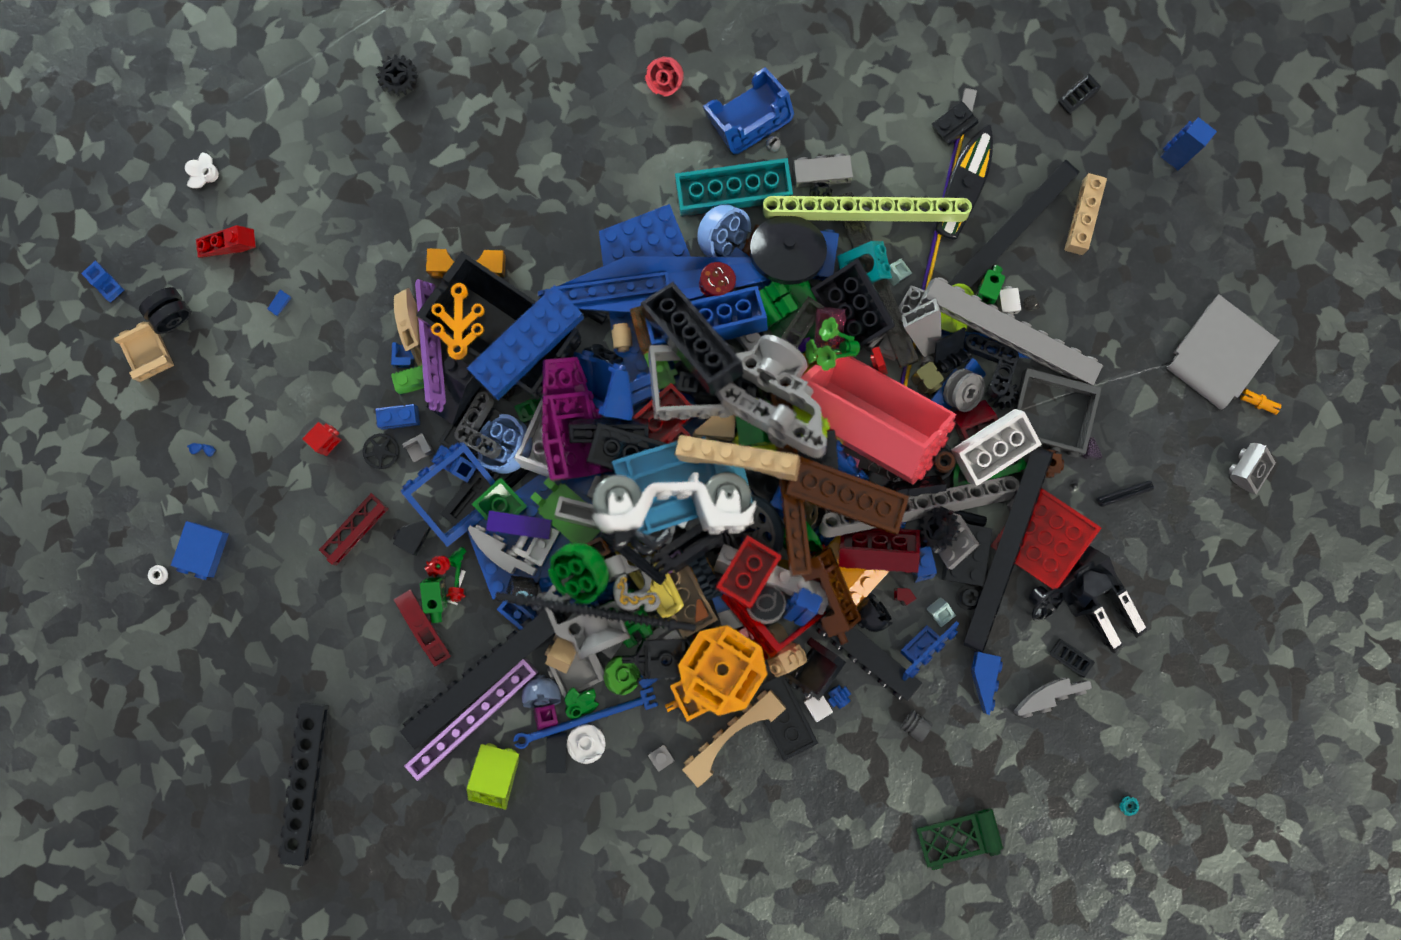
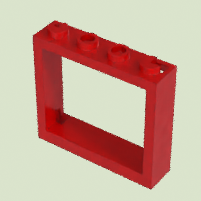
M725 594L721 596L722 600L770 658L774 657L826 614L825 611L823 615L817 613L809 622L798 628L779 644L763 623L755 621L750 617L746 607Z

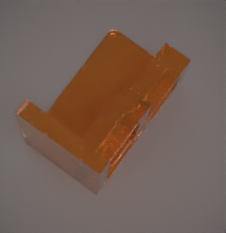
M638 306L630 309V315L641 355L649 352L651 343L642 307Z

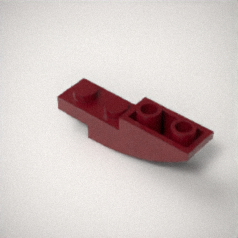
M411 589L395 598L394 602L433 666L435 667L450 658L451 654L426 613H423V608Z

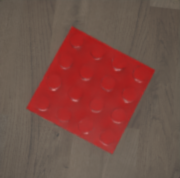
M1041 489L1015 564L1052 590L1058 589L1102 528L1049 492ZM1004 528L990 546L995 551L998 548Z

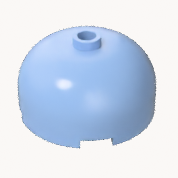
M719 205L709 210L702 218L698 227L697 239L701 251L707 257H729L733 249L732 243L740 244L739 249L742 250L745 246L743 242L747 238L748 232H751L750 218L745 211L731 205Z
M501 414L492 422L488 421L480 433L501 445V453L497 458L490 459L478 452L479 458L477 460L483 467L500 474H508L520 469L521 466L514 457L522 444L528 427L519 419L508 414ZM481 437L477 438L476 446L481 443ZM532 437L525 445L522 453L523 457L528 458L531 454L533 446ZM488 445L486 447V449H488L489 451H493L494 449Z

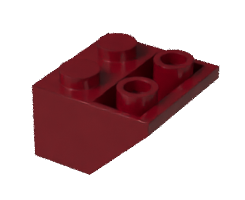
M986 400L980 401L971 411L962 412L957 410L954 412L956 414L954 419L956 424L954 427L961 443L998 420L996 413Z

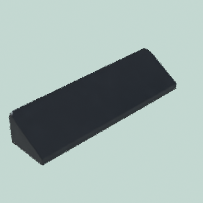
M570 419L569 421L570 443H592L598 423L649 438V419Z

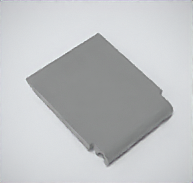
M1218 294L1174 351L1176 356L1171 360L1173 362L1166 369L1218 409L1223 410L1232 399L1235 400L1240 396L1280 340Z

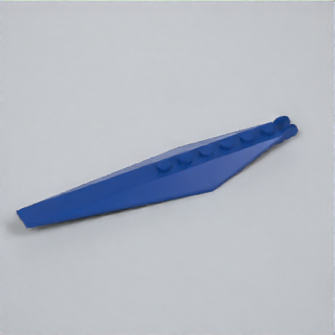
M625 256L561 284L557 288L581 310L637 313L642 311L640 302L671 282H674L689 300L703 297L704 295L699 287L700 275L705 266L713 262L725 263L733 269L736 275L734 289L768 281L769 279L757 271L751 257ZM550 289L538 291V296L542 297Z

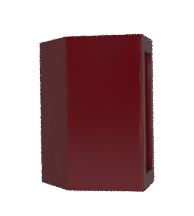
M894 588V601H900L903 606H907L917 599L910 588Z

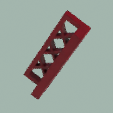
M371 493L325 542L319 551L327 557L326 560L331 565L337 566L389 508ZM373 499L377 505L371 512H367V504ZM357 515H364V519L360 524L354 527V518ZM351 529L349 536L344 541H341L342 531ZM331 544H338L337 549L331 555L326 551Z

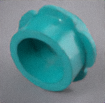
M1129 796L1124 797L1122 803H1120V810L1127 816L1136 814L1139 810L1137 799L1134 797L1130 798Z

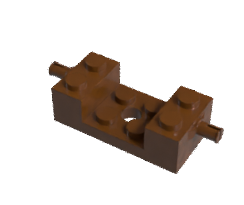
M829 547L813 554L809 550L812 574L801 577L804 578L805 582L820 578V586L826 592L828 605L832 609L821 619L822 628L827 632L828 637L837 635L840 644L843 645L849 642L844 632L851 630L861 620L860 614L832 548Z

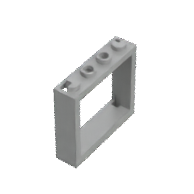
M669 345L649 346L648 360L654 419L669 420L671 418H680L686 420L691 417L707 419L711 416L727 418L733 415L722 404L660 407L656 361L680 360V358Z

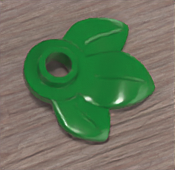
M572 687L567 692L564 701L566 703L565 713L568 718H579L583 714L593 712L598 707L599 703L594 701L596 698L594 688L579 694Z

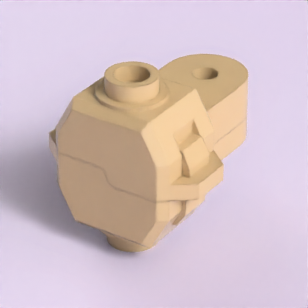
M774 623L767 627L779 644L788 637L785 628L780 623ZM791 642L774 657H768L767 662L774 676L780 677L805 664L807 658L800 644Z

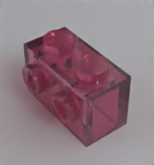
M830 307L817 309L815 345L817 348L830 346L831 349H838L840 343L845 340L840 336H834L832 339L823 341L822 336L819 335L823 321L828 320L830 317L836 319L839 332L843 333L846 322L845 309Z

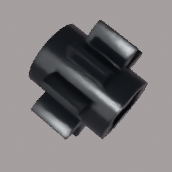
M818 182L815 183V187H810L809 196L832 197L833 192L832 189H829L827 183Z

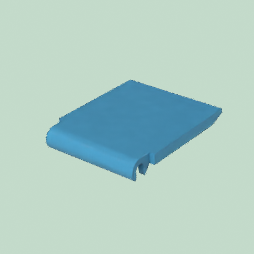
M678 441L612 461L615 474L627 476L634 480L642 493L653 483L688 482V478L693 473H698V482L705 485L709 479L716 475L715 465L712 463L695 464L679 461L675 455ZM671 496L667 500H657V497H654L643 524L637 531L647 535L699 518L692 497L689 496V499H677V496Z

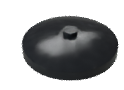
M777 216L763 222L755 230L750 243V257L757 271L765 278L785 285L800 284L815 277L822 269L827 254L826 241L821 231L808 220L797 216Z

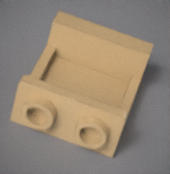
M141 322L136 325V328L122 331L118 337L114 338L115 342L120 344L132 369L129 372L132 379L138 382L174 366L160 334H156L148 324L149 322Z

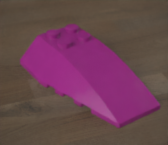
M577 357L543 360L542 441L550 481L581 478L612 471L586 463L591 443L569 442L570 419H600L602 417L601 414H598L599 409L596 410L592 399L594 396L592 391H588L586 386L587 379Z

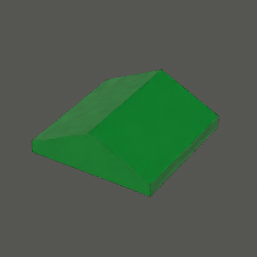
M499 478L472 503L475 509L487 521L489 511L518 515L527 507L502 478Z

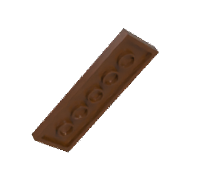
M799 456L800 467L797 481H788L785 495L895 535L899 533L909 496Z

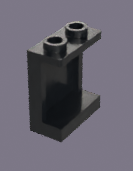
M810 637L807 644L812 648L806 655L807 662L798 667L792 675L787 673L784 676L790 679L788 684L795 689L801 687L803 695L809 699L814 697L819 701L846 662Z

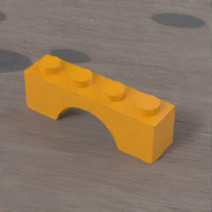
M427 249L426 272L432 278H443L454 261L446 249ZM484 250L477 262L499 277H505L506 255L504 251Z

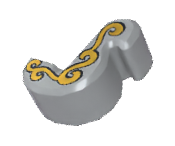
M626 574L620 575L615 581L613 595L616 604L621 609L631 611L644 605V611L651 612L658 608L660 598L655 592L627 594Z

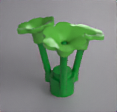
M830 317L828 320L823 321L822 328L819 330L822 340L827 341L834 336H840L846 340L840 343L839 349H831L830 346L817 348L814 340L810 339L806 343L805 356L808 359V363L813 364L816 361V355H818L817 364L822 366L824 371H828L830 368L835 367L836 359L849 356L856 357L860 351V344L858 341H854V336H848L839 332L836 319Z

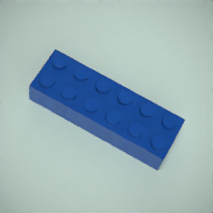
M554 285L470 364L467 369L499 400L584 319V316Z
M758 286L728 292L720 296L690 301L723 340L768 330L767 315ZM645 318L651 345H668Z

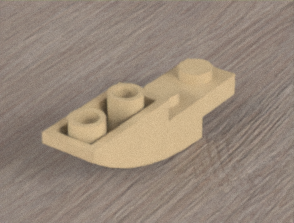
M407 288L394 295L395 320L405 351L411 350L417 365L421 367L419 322L416 316L418 313L417 304L410 289Z

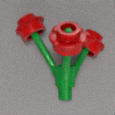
M463 547L454 551L448 558L445 556H435L432 561H426L427 566L424 567L428 576H433L434 578H437L438 574H445L450 565L456 568L454 587L448 588V594H446L447 597H450L449 600L453 602H460L461 598H465L464 589L459 588L461 561L466 553V549Z

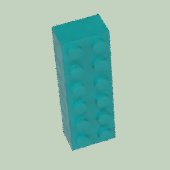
M788 158L675 173L681 217L707 213L719 205L747 208L763 205L764 200L769 196H793Z

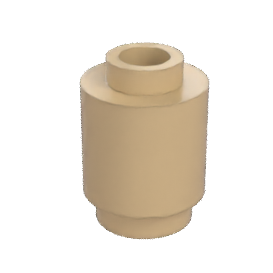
M628 323L614 324L613 330H611L613 348L618 349V352L629 351V348L633 347L631 328L628 327Z

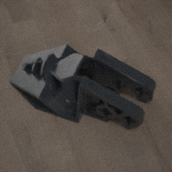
M1089 545L1059 588L1065 591L1064 601L1075 617L1085 615L1093 628L1103 636L1104 645L1111 652L1116 653L1123 648V645L1109 621L1102 604H1099L1097 601V597L1110 589L1105 596L1111 599L1117 608V613L1126 619L1129 631L1139 638L1147 632V629L1128 592L1117 577L1110 557Z

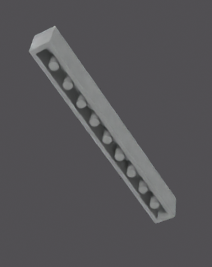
M935 277L929 282L921 302L927 303L936 298L942 313L1006 346L1014 348L1017 352L1071 380L1094 386L1103 366L1098 363L1096 358L1081 354V351L1077 348H1069L1064 345L1065 342L1062 340L1048 337V333L1031 328V324L1016 320L1014 315L999 311L998 307L993 304L987 305L983 303L982 299L978 296H970L964 293V289L949 285L948 281L943 278Z

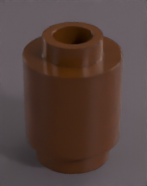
M947 451L940 452L934 460L935 469L941 473L949 472L955 465L954 456ZM940 461H947V466H942Z

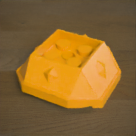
M728 625L699 631L678 664L684 694L718 716L746 709L767 675L762 647ZM720 664H725L728 667V671L724 675L717 673V667Z

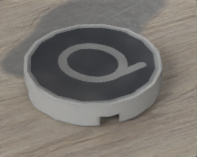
M765 584L751 609L746 608L747 612L755 621L757 620L763 624L774 623L781 618L785 611V597L775 586Z

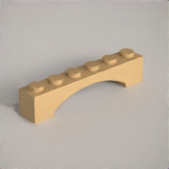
M679 435L675 452L678 460L683 462L735 466L792 481H797L800 467L799 455Z
M771 689L768 692L766 690L761 692L756 697L758 701L754 705L749 703L747 708L742 710L743 715L739 718L736 716L727 723L729 727L725 731L720 729L713 736L714 741L710 744L707 742L698 749L700 753L695 758L691 755L684 762L686 766L682 770L697 788L713 775L714 771L711 768L714 759L721 747L732 735L757 721L769 719L772 722L786 709V706Z

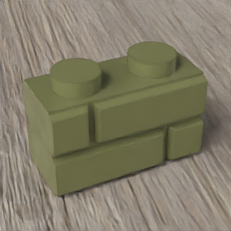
M928 362L911 376L912 382L915 386H918L917 389L922 395L928 393L930 396L942 387L940 383L944 378L939 371H936L937 368L933 362Z

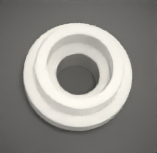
M161 565L153 566L148 572L149 581L156 585L163 584L168 578L167 569ZM157 571L160 573L159 578L155 577Z

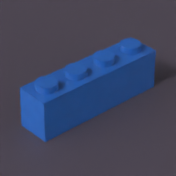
M1199 117L1193 123L1189 121L1163 148L1165 152L1161 158L1179 171L1207 145L1217 131Z

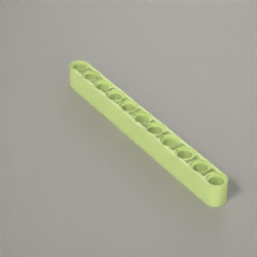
M769 196L763 203V215L767 219L777 216H797L806 220L963 222L968 218L972 209L971 202L966 198ZM774 206L776 209L769 210L767 207ZM792 206V207H794L795 209H794V210H788L786 207ZM806 207H812L813 210H807ZM825 207H831L833 210L828 211ZM844 207H849L852 210L846 211ZM863 207L870 208V211L863 210ZM886 207L889 211H884L882 208ZM901 208H907L909 211H903ZM920 208H925L927 211H921ZM939 208L946 209V212L940 211ZM958 208H963L966 212H961Z

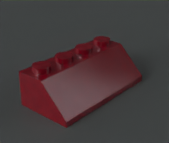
M878 528L840 536L839 567L918 573L920 530L900 529L899 533L895 535Z

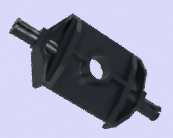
M684 636V639L645 640L643 638L634 655H622V664L634 663V665H637L644 679L681 677L678 664L691 644L686 636ZM665 655H669L672 658L668 664L661 663V658Z

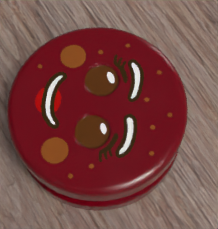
M713 262L705 266L699 279V287L705 297L720 296L733 292L736 284V275L733 269L722 262Z

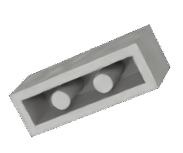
M836 154L834 157L821 155L815 159L801 157L794 160L795 188L812 187L818 182L834 185L851 183L853 174L850 155Z

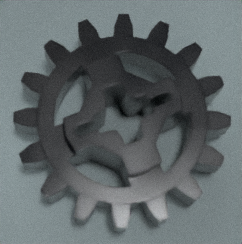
M397 54L394 55V59L387 56L388 61L382 60L383 66L377 67L380 72L376 73L379 79L377 81L378 84L382 86L384 92L388 90L391 96L394 92L397 97L400 96V92L407 95L406 90L412 91L411 85H417L414 79L418 77L417 72H415L417 70L415 65H412L413 63L410 59L406 61L404 55L400 59Z
M934 507L933 512H927L928 517H923L925 523L920 524L923 527V531L920 534L924 535L922 541L927 542V547L936 550H946L947 546H953L952 540L957 541L955 534L960 533V530L957 529L960 522H956L958 516L953 514V510L944 507Z

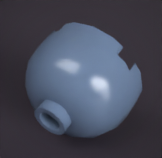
M545 675L534 676V679L528 681L523 688V707L537 708L540 707L539 705H557L561 703L559 686L552 679L545 678Z

